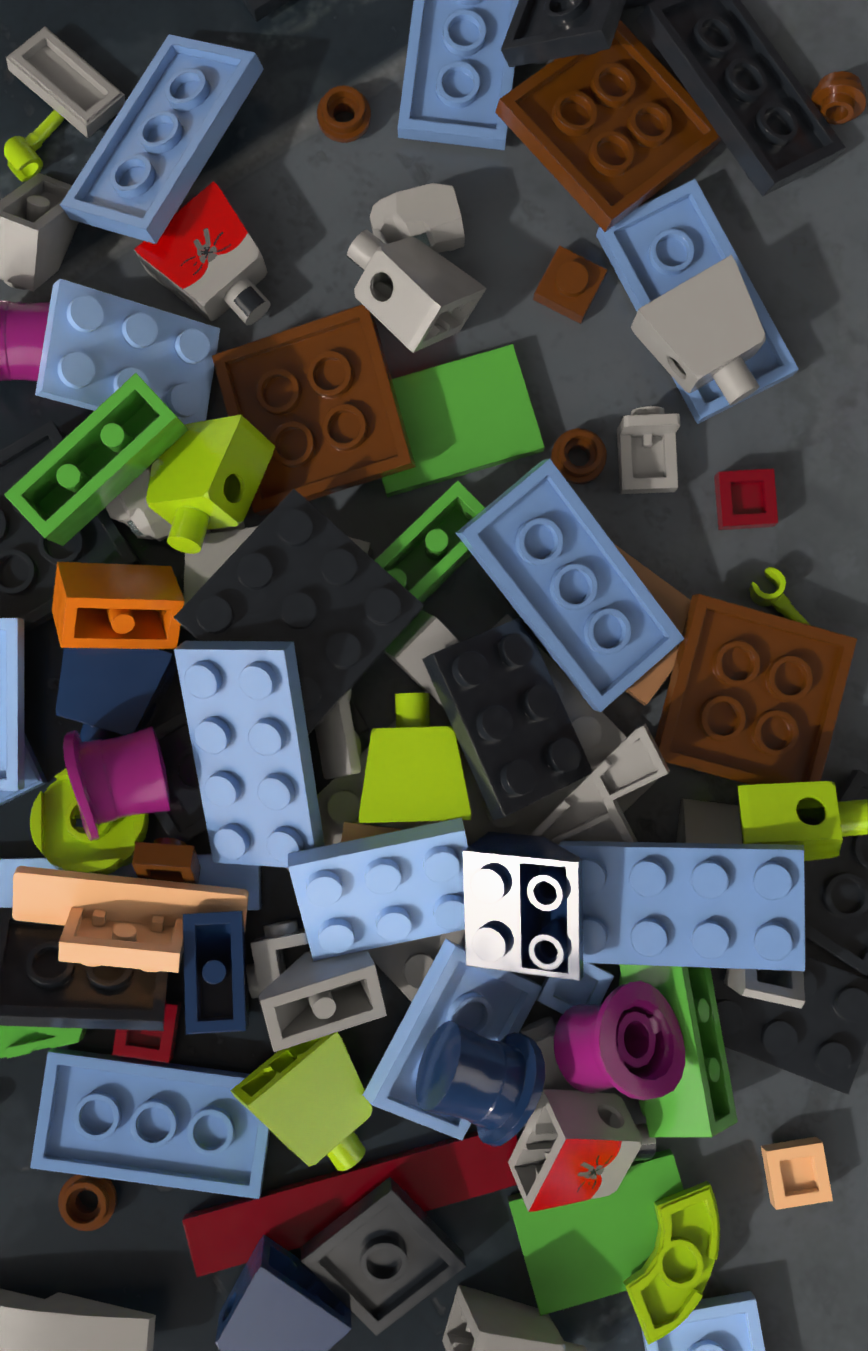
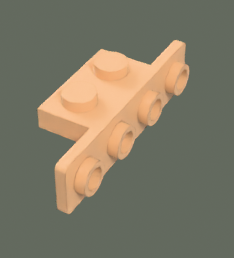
M19 866L13 875L12 916L17 921L65 925L59 940L58 961L81 963L91 967L103 965L141 969L146 972L164 971L178 973L184 950L183 914L243 911L245 932L249 892L241 888Z

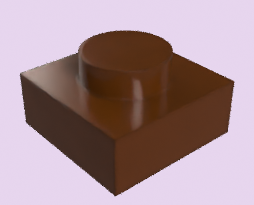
M559 245L534 293L533 300L581 324L608 270Z
M158 838L153 843L136 842L132 865L138 878L192 884L199 883L201 867L194 846L187 845L185 842L174 838Z

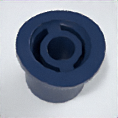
M445 1022L431 1036L423 1052L416 1079L417 1103L424 1111L468 1120L470 1123L477 1125V1132L483 1143L494 1147L501 1146L524 1127L541 1098L546 1078L545 1061L542 1051L532 1038L522 1033L514 1032L506 1035L501 1041H495L480 1036L455 1022Z

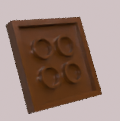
M619 20L610 49L601 50L591 55L580 54L554 59L501 97L495 111L604 232L608 231L714 149L721 141V137L716 133L691 95L621 20Z
M363 304L212 355L228 417L242 415L275 445L273 455L251 503L255 514L263 516L271 513L293 489L300 493L307 501L416 467L374 315Z
M702 594L692 595L682 633L684 640L680 642L654 740L665 762L749 785L821 781L857 638Z

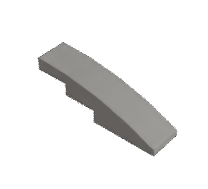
M0 1289V1351H153L156 1315L61 1292L42 1299Z

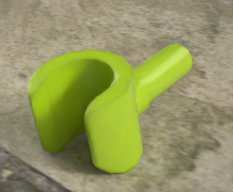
M53 110L26 138L14 136L5 143L4 155L8 160V167L21 182L28 181L41 171L43 161L35 151L42 146V143L64 121V117L57 111Z
M768 567L764 572L766 578L775 585V593L767 594L762 592L758 585L752 581L749 591L754 603L764 607L773 606L786 619L810 625L783 593L786 587V580L781 571Z

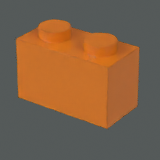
M57 562L52 614L61 648L175 649L177 647L181 624L173 617L183 608L185 600L172 566Z

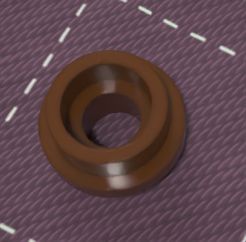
M837 71L827 74L819 81L818 86L812 92L811 100L829 124L839 125L851 121L862 114L866 107L867 94L858 76L846 71Z
M344 85L336 86L330 89L318 104V124L321 131L333 141L340 143L355 141L362 137L369 128L371 122L370 105L365 96L356 89ZM341 112H349L354 116L348 122H338L335 120L337 114Z
M582 428L571 429L563 433L556 440L551 453V461L566 481L573 484H585L597 478L604 469L607 460L606 447L601 438L594 432ZM574 449L583 450L588 456V463L583 466L572 464L569 460V452Z
M74 1174L66 1181L58 1198V1207L62 1218L69 1226L80 1231H92L105 1225L112 1217L117 1206V1192L110 1179ZM84 1190L94 1192L98 1197V1206H85L80 1198L81 1192Z

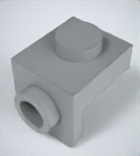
M646 406L633 409L631 415L623 417L617 428L620 494L675 492L678 489L676 432L681 426L680 414H665V410L662 407Z
M287 920L263 926L265 935L258 936L251 942L254 963L247 964L246 975L252 999L259 998L258 995L286 970L283 954L284 948L309 944L305 928L299 929L297 920Z

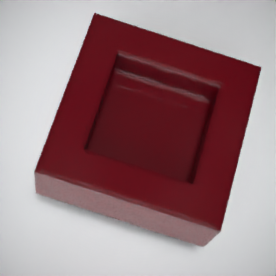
M774 468L720 471L714 476L718 530L768 528L778 524Z
M167 1000L164 1031L116 1029L112 1055L169 1063L174 1056L182 1002Z

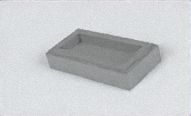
M43 27L6 57L8 70L87 138L118 114L125 103V94L47 27Z

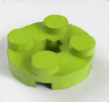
M67 768L55 775L54 777L57 780L49 785L45 793L40 791L33 803L30 814L32 839L40 852L58 870L108 875L122 866L130 865L133 861L136 842H143L146 837L149 813L127 816L98 825L99 839L89 840L84 828L76 827V820L81 819Z

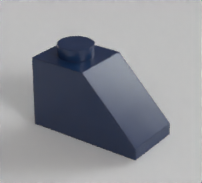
M243 911L183 914L186 1035L246 1031L250 1025Z

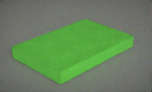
M513 344L392 379L416 467L381 478L387 497L544 451L545 446Z
M670 1149L655 1153L653 1158L649 1160L633 1161L617 1191L609 1196L535 1212H528L521 1193L507 1196L540 1316L627 1291L623 1281L644 1266L655 1247L659 1225L654 1202L684 1190L674 1155Z

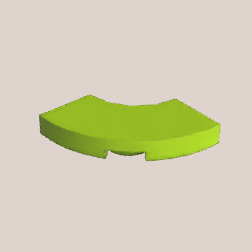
M708 1181L654 1202L659 1225L654 1250L644 1266L623 1281L648 1345L663 1338L677 1328L696 1308L703 1297L702 1292L710 1278L714 1262L717 1260L720 1242L719 1214L711 1184Z

